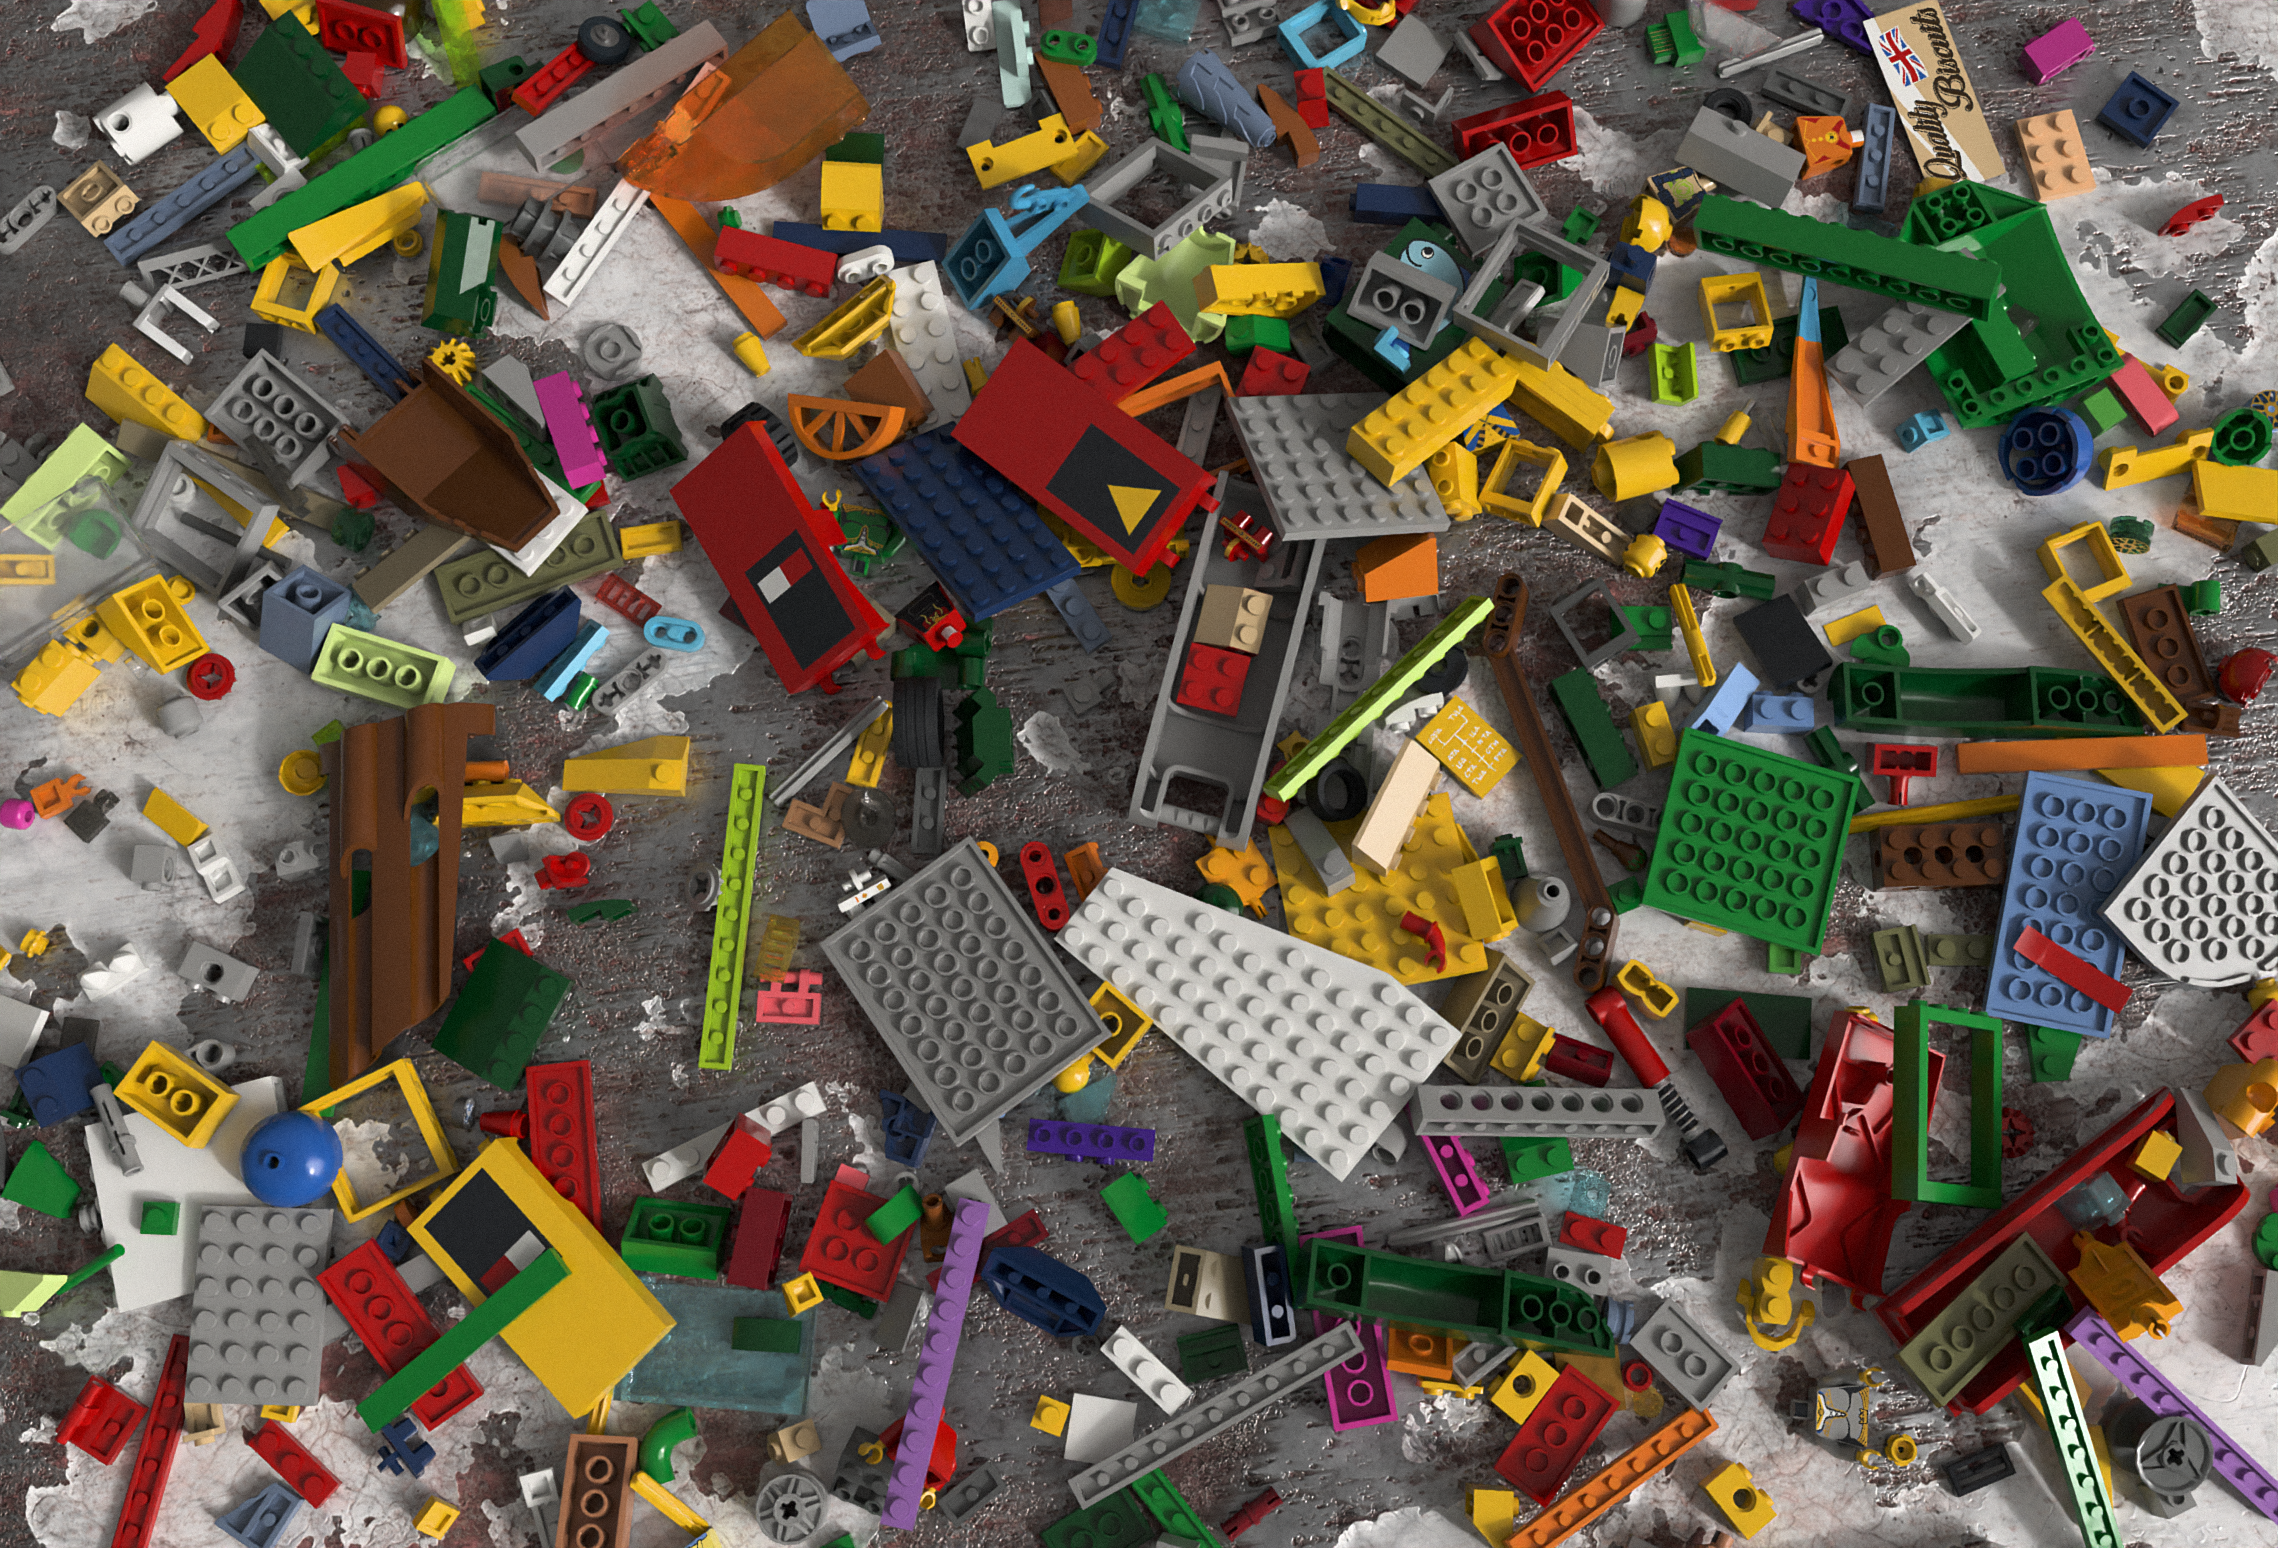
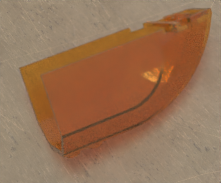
M787 9L671 106L674 112L664 122L658 119L652 125L655 130L645 139L639 138L614 164L626 182L656 195L695 202L737 199L766 190L792 176L828 146L836 145L842 141L846 135L845 132L851 127H857L864 123L868 118L867 114L872 109L816 32L812 30L808 33L793 12Z

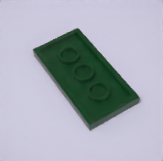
M1838 305L1818 309L1824 363L1849 343ZM1798 314L1772 320L1774 330L1769 346L1758 349H1737L1729 352L1739 388L1791 376ZM1751 324V325H1747V326H1743V327H1738V328L1753 327V326H1756V324Z
M1694 987L1686 988L1684 1035L1698 1021L1740 996L1780 1058L1810 1060L1812 998ZM1684 1036L1683 1050H1692Z

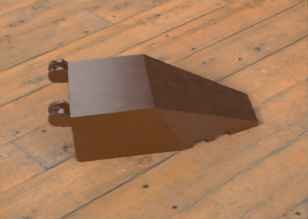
M428 357L421 360L423 373L412 366L405 371L418 387L413 390L404 381L396 378L392 383L405 398L361 436L345 423L340 426L341 430L336 433V437L330 435L326 438L330 447L340 458L354 468L408 517L514 553H518L560 514V509L543 480L540 479L535 471L530 458L525 454L516 434Z

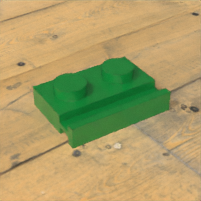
M1620 606L1642 640L1626 651L1670 652L1673 649V644H1671V607ZM1610 607V638L1613 640L1624 633L1626 629Z

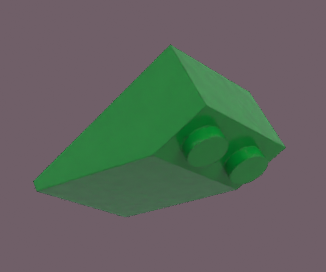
M1544 1079L1520 1085L1525 1087H1544L1546 1083ZM1495 1136L1507 1185H1514L1575 1169L1566 1137Z

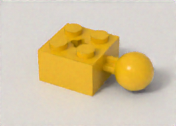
M1107 980L1088 1001L1102 1021L1105 1019L1112 1021L1115 1018L1117 1020L1115 1025L1118 1029L1115 1032L1110 1031L1112 1033L1111 1037L1051 1080L1054 1087L1063 1093H1076L1086 1086L1090 1075L1088 1066L1096 1056L1115 1070L1154 1024V1020Z

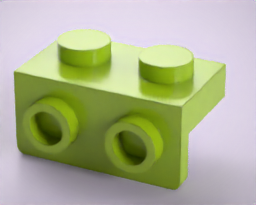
M1687 342L1679 347L1654 343L1647 347L1652 403L1681 407L1699 397V385L1694 343Z

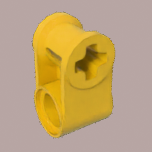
M1618 285L1609 306L1605 322L1627 326L1625 335H1628L1646 296Z

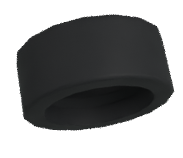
M1338 762L1322 766L1319 769V773L1306 782L1305 796L1307 804L1313 814L1322 821L1333 823L1352 819L1361 812L1366 803L1367 790L1365 781L1359 771L1350 764ZM1333 774L1343 780L1348 793L1347 803L1344 809L1339 811L1329 805L1324 793L1325 782L1328 776Z

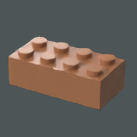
M570 1434L555 1548L629 1547L635 1490L630 1487L629 1482L634 1473L638 1472V1454L642 1441L636 1437Z

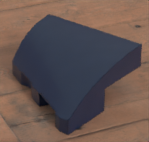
M881 1089L879 1096L882 1099L884 1113L882 1127L886 1134V1141L884 1143L885 1158L921 1169L938 1119L932 1110L926 1114L906 1097Z

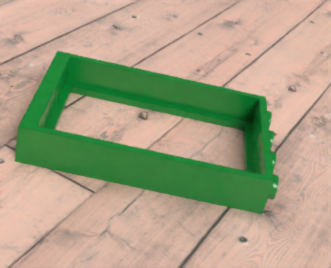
M1908 1000L1907 1006H1894L1891 1199L1975 1209H2001L2002 1020L1989 1018L1987 1012H1969L1968 1008H1949L1948 1010V1005L1928 1004V1001ZM1928 1020L1972 1028L1971 1186L1927 1181Z

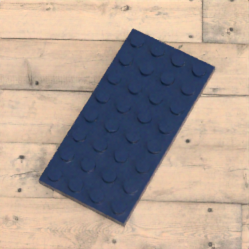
M953 420L850 466L851 474L976 623L1080 574L1081 564L998 470L950 435L957 425Z

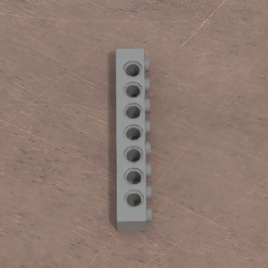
M1423 1084L1416 1086L1414 1095L1409 1100L1415 1135L1656 1138L1666 1122L1657 1089H1644L1642 1087L1615 1089L1614 1087L1585 1088L1583 1086L1556 1088L1554 1086L1525 1087L1523 1085L1496 1087L1494 1085L1465 1086L1463 1084H1456L1453 1086H1435L1434 1084Z

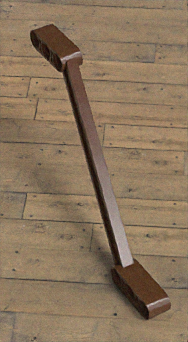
M1513 572L1506 573L1497 581L1492 600L1494 608L1489 612L1482 645L1488 654L1587 914L1573 970V979L1584 993L1594 995L1606 985L1620 919L1613 907L1516 654L1528 604L1529 591L1518 574ZM1519 586L1514 594H1507L1511 587ZM1512 614V617L1509 621L1504 623L1500 622L1501 618L1504 615ZM1505 642L1501 650L1493 651L1497 643ZM1603 913H1609L1610 920L1604 925H1598V916ZM1594 943H1603V950L1599 954H1590V948ZM1589 972H1595L1596 980L1590 985H1584V976Z

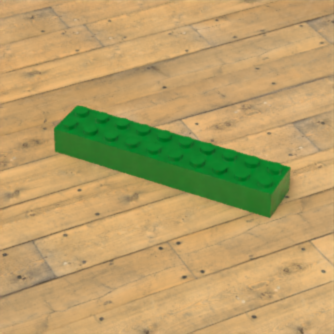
M1705 194L1693 224L1697 249L1986 322L1989 320L2000 290L2002 266L1991 259L1981 258L1976 260L1968 258L1964 253L1958 251H1949V253L1939 251L1934 246L1925 243L1914 245L1906 243L1904 239L1896 236L1886 238L1877 236L1876 233L1867 229H1860L1859 231L1848 229L1845 225L1838 222H1830L1829 224L1819 222L1816 218L1809 215H1800L1799 217L1788 214L1787 211L1780 208H1771L1770 210L1759 207L1758 204L1752 201H1743L1741 203L1733 201L1723 194H1714V196Z

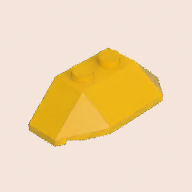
M882 273L791 343L792 347L803 356L843 361L855 356L861 346L868 341L877 339L882 334V330L889 325L896 283L893 279Z
M505 779L503 784H491V781L480 780L472 782L473 786H464L462 828L562 822V815L532 788L522 783L521 779ZM439 811L432 818V825L439 828Z

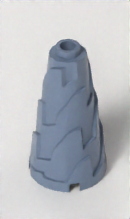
M1204 48L1205 55L1200 51L1192 55L1175 78L1181 83L1178 88L1172 84V94L1180 101L1186 102L1199 113L1236 133L1252 146H1269L1277 135L1275 132L1276 126L1272 123L1273 120L1251 99L1245 88L1219 60L1220 57L1209 48Z

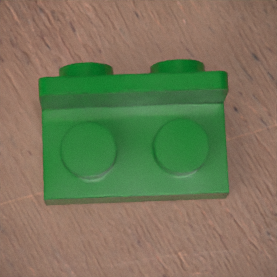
M648 0L631 14L625 8L620 11L624 20L621 25L623 28H626L631 38L636 36L640 41L638 45L643 53L652 52L661 47L668 39L681 35L651 0Z

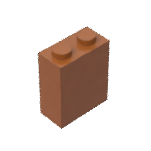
M884 349L842 384L854 402L906 408L902 425L898 434L891 442L892 445L904 440L907 436L906 433L910 429L926 422L928 415L935 410L905 360L897 351ZM862 415L868 427L874 433L882 417Z

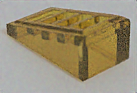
M775 914L770 915L753 977L784 984L801 933L799 920ZM776 940L787 943V945L773 943L772 941ZM768 952L777 953L784 956L782 958L773 955H768ZM769 963L781 967L780 970L764 967V964Z

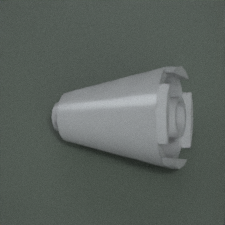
M1545 872L1530 873L1519 879L1511 890L1510 901L1516 920L1520 926L1528 931L1536 933L1549 932L1562 925L1570 913L1571 898L1567 886L1561 879Z

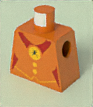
M1841 116L1796 117L1789 129V132L1794 135L1791 140L1793 149L1807 156L1800 170L1802 180L1844 166L1852 155V148L1862 147L1864 143L1862 130L1847 131L1844 118Z

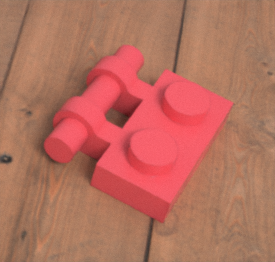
M775 967L772 970L760 971V982L771 983V991H758L757 1023L820 1025L822 994L809 993L811 984H823V973L811 972V969H801L800 972L784 971L783 968ZM783 983L799 984L798 992H782Z

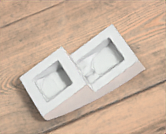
M215 832L187 847L196 871L204 877L215 902L220 904L246 889L233 860Z

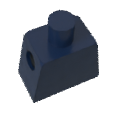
M1618 241L1603 256V260L1610 263L1609 278L1603 286L1616 291L1618 285L1647 296L1655 278L1657 257L1645 251L1639 245L1632 246Z

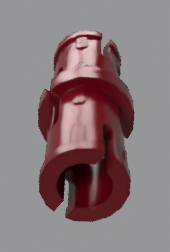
M1270 1486L1268 1490L1252 1502L1248 1503L1246 1501L1242 1504L1243 1508L1224 1523H1221L1220 1527L1227 1534L1229 1540L1233 1542L1235 1538L1254 1524L1256 1527L1261 1524L1260 1519L1280 1504L1282 1505L1283 1501L1274 1488Z

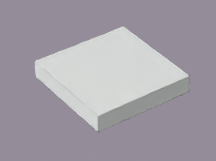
M0 994V1063L14 1069H19L28 1064L50 1012Z
M1074 1393L1064 1459L1097 1464L1130 1445L1137 1403Z

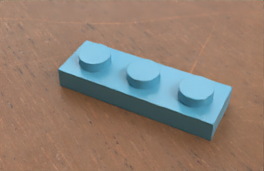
M590 618L576 635L575 640L558 656L532 688L553 702L555 698L565 692L567 684L575 674L580 673L585 668L590 656L602 648L606 642V637L611 632Z

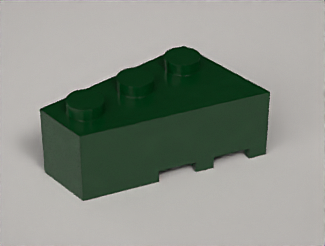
M1703 441L1698 443V446L1673 460V465L1679 473V483L1671 486L1672 496H1681L1682 492L1686 490H1699L1700 496H1709L1710 490L1727 491L1728 496H1766L1781 488L1782 485L1780 453L1768 452V449L1763 447L1744 449L1739 444L1720 446L1716 445L1714 441Z

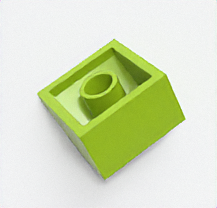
M1096 228L1071 232L1057 285L1061 288L1097 297L1116 295V277L1128 266L1132 248Z

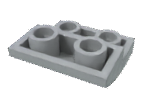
M1215 0L1232 47L1276 35L1278 25L1284 22L1276 0Z

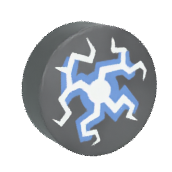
M459 1097L454 1102L451 1111V1122L455 1128L469 1129L472 1126L476 1112L473 1098Z

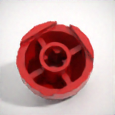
M2258 647L2240 649L2232 657L2226 654L2217 667V671L2221 672L2219 678L2220 691L2232 703L2244 709L2248 708L2250 705L2246 702V699L2249 695L2253 700L2257 697L2273 671L2268 668L2270 661L2277 663L2278 656Z

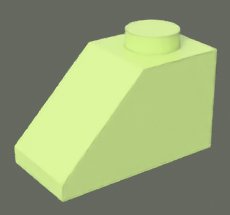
M0 1270V1316L21 1317L22 1311H37L67 1282L68 1275L21 1270Z

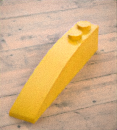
M2064 574L2041 592V595L2105 675L2118 684L2116 688L2124 697L2131 699L2140 716L2157 735L2164 734L2189 715L2067 574Z

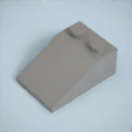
M272 560L259 564L245 580L233 584L229 588L228 593L221 597L217 604L251 630L256 631L261 626L263 592L287 575Z

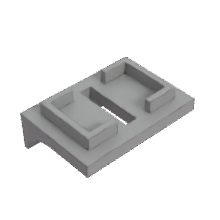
M1457 31L1454 34L1457 40V47L1463 55H1468L1474 64L1473 70L1480 80H1505L1509 76L1481 51L1469 31Z

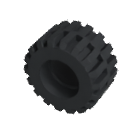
M750 402L722 423L720 427L723 441H725L746 421L766 420L767 423L763 427L787 467L790 468L797 462V448L791 434L781 420L763 405Z

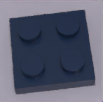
M2132 70L2097 115V118L2144 150L2179 106L2180 102Z

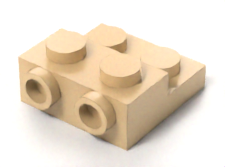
M100 159L56 196L95 238L101 233L109 232L112 228V223L123 214L132 212L135 203L140 200Z

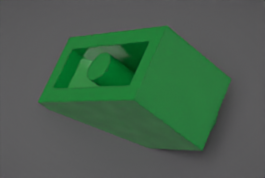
M1254 314L1226 318V347L1233 358L1252 356L1256 345L1276 353L1291 351L1288 321Z

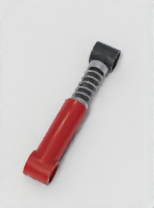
M1609 984L1585 1000L1584 1006L1594 1022L1603 1028L1644 1089H1657L1660 1102L1664 1105L1663 1110L1666 1109L1669 1112L1668 1117L1671 1116L1674 1120L1673 1124H1677L1679 1127L1678 1131H1682L1681 1136L1686 1141L1683 1146L1694 1166L1703 1172L1728 1155V1149L1719 1135L1711 1128L1706 1130L1702 1122L1695 1119L1696 1113L1690 1112L1691 1106H1686V1099H1681V1092H1677L1675 1090L1676 1085L1670 1083L1672 1081L1669 1077L1671 1072L1628 1012L1627 1005L1620 993Z

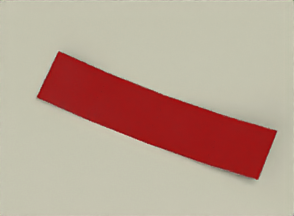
M2029 925L2026 926L2013 949L2117 1014L2121 1012L2134 991L2078 958Z

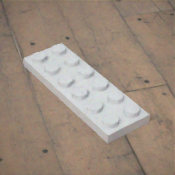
M931 260L888 271L884 275L893 279L896 283L890 324L897 351L901 354L935 408L928 415L927 421L917 426L919 435L953 420L958 424L972 402L935 262Z

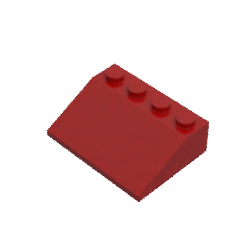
M1499 0L1467 30L1481 51L1530 94H1533L1606 25L1589 0Z

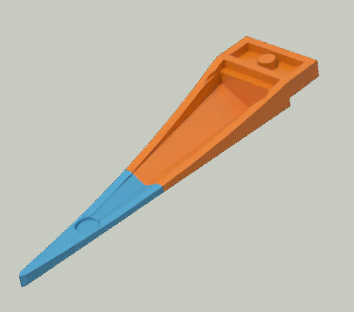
M1803 276L1784 431L1788 436L1787 461L1839 469L1840 439L1830 399L1826 371L1823 368L1824 357L1818 313L1817 282L1814 278Z

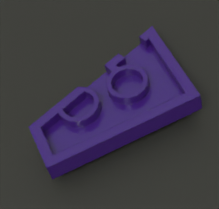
M1800 0L1792 6L1790 13L1815 27H1820L1822 31L1861 53L1869 56L1874 52L1863 21L1876 16L1861 0Z

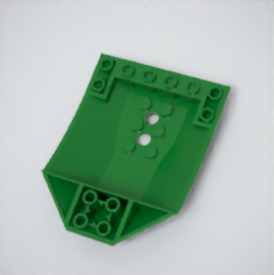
M1968 179L1914 198L1898 237L1904 239L1906 243L1914 245L1925 243L1934 246L1936 250L1947 253L1949 251L1959 252L1966 247L1978 260L1987 258L2001 265V283L2006 287V292L1998 299L2003 301L2006 313L2012 323L2018 326L2021 338L2027 348L2033 351L2037 367L2028 376L1994 388L1960 330L1927 356L1923 363L1962 430L2008 424L2014 420L2012 418L2016 414L2027 408L2058 405L2125 366L2094 316L2073 276L2046 210L2047 204Z

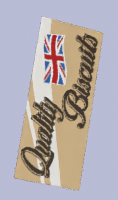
M1925 0L1863 21L1924 178H1945L1952 180L1953 183L1968 179L1978 183L2005 174V168L1938 0Z

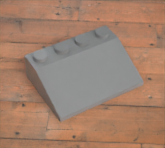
M263 348L260 349L202 414L290 489L337 456L326 438L330 435L336 437V433L341 430L340 426L346 423L357 433L361 431L360 428Z

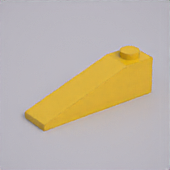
M658 735L567 759L564 763L562 790L685 797L690 738Z

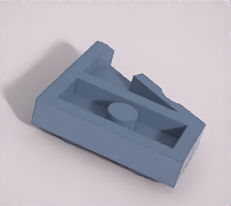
M274 1482L263 1489L257 1496L249 1498L232 1512L218 1518L214 1524L248 1548H274L305 1501V1498L282 1482Z

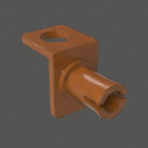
M931 1193L922 1200L924 1213L920 1216V1241L925 1263L944 1261L946 1252L935 1254L930 1249L937 1245L947 1248L952 1230V1213L947 1205L942 1203L940 1195Z

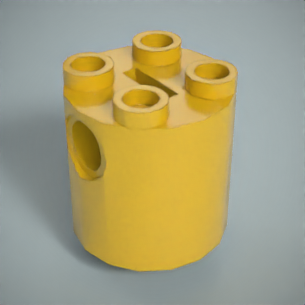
M1653 430L1598 445L1596 459L1591 466V476L1594 485L1611 502H1618L1670 488L1673 484L1679 483V473L1672 460V455H1675L1674 442L1671 438L1665 439L1661 431Z

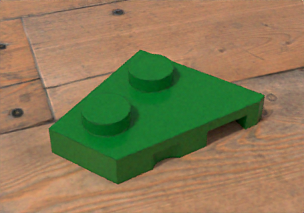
M2024 1023L2032 1083L2068 1080L2083 1034Z

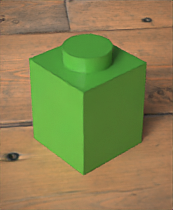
M2107 387L2098 393L2091 390L2078 399L2080 404L2073 410L2086 423L2093 439L2115 427L2128 416Z

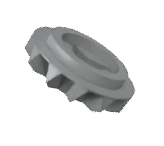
M703 862L696 865L686 879L684 888L685 899L693 910L709 911L712 905H718L717 897L723 894L720 886L725 881L720 878L722 870L716 868L715 864Z

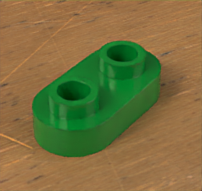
M1049 30L1040 39L1041 54L1049 61L1088 66L1096 60L1097 43L1089 35ZM1051 41L1059 42L1057 45L1050 44ZM1080 45L1087 46V48L1084 50H1081L1078 47Z

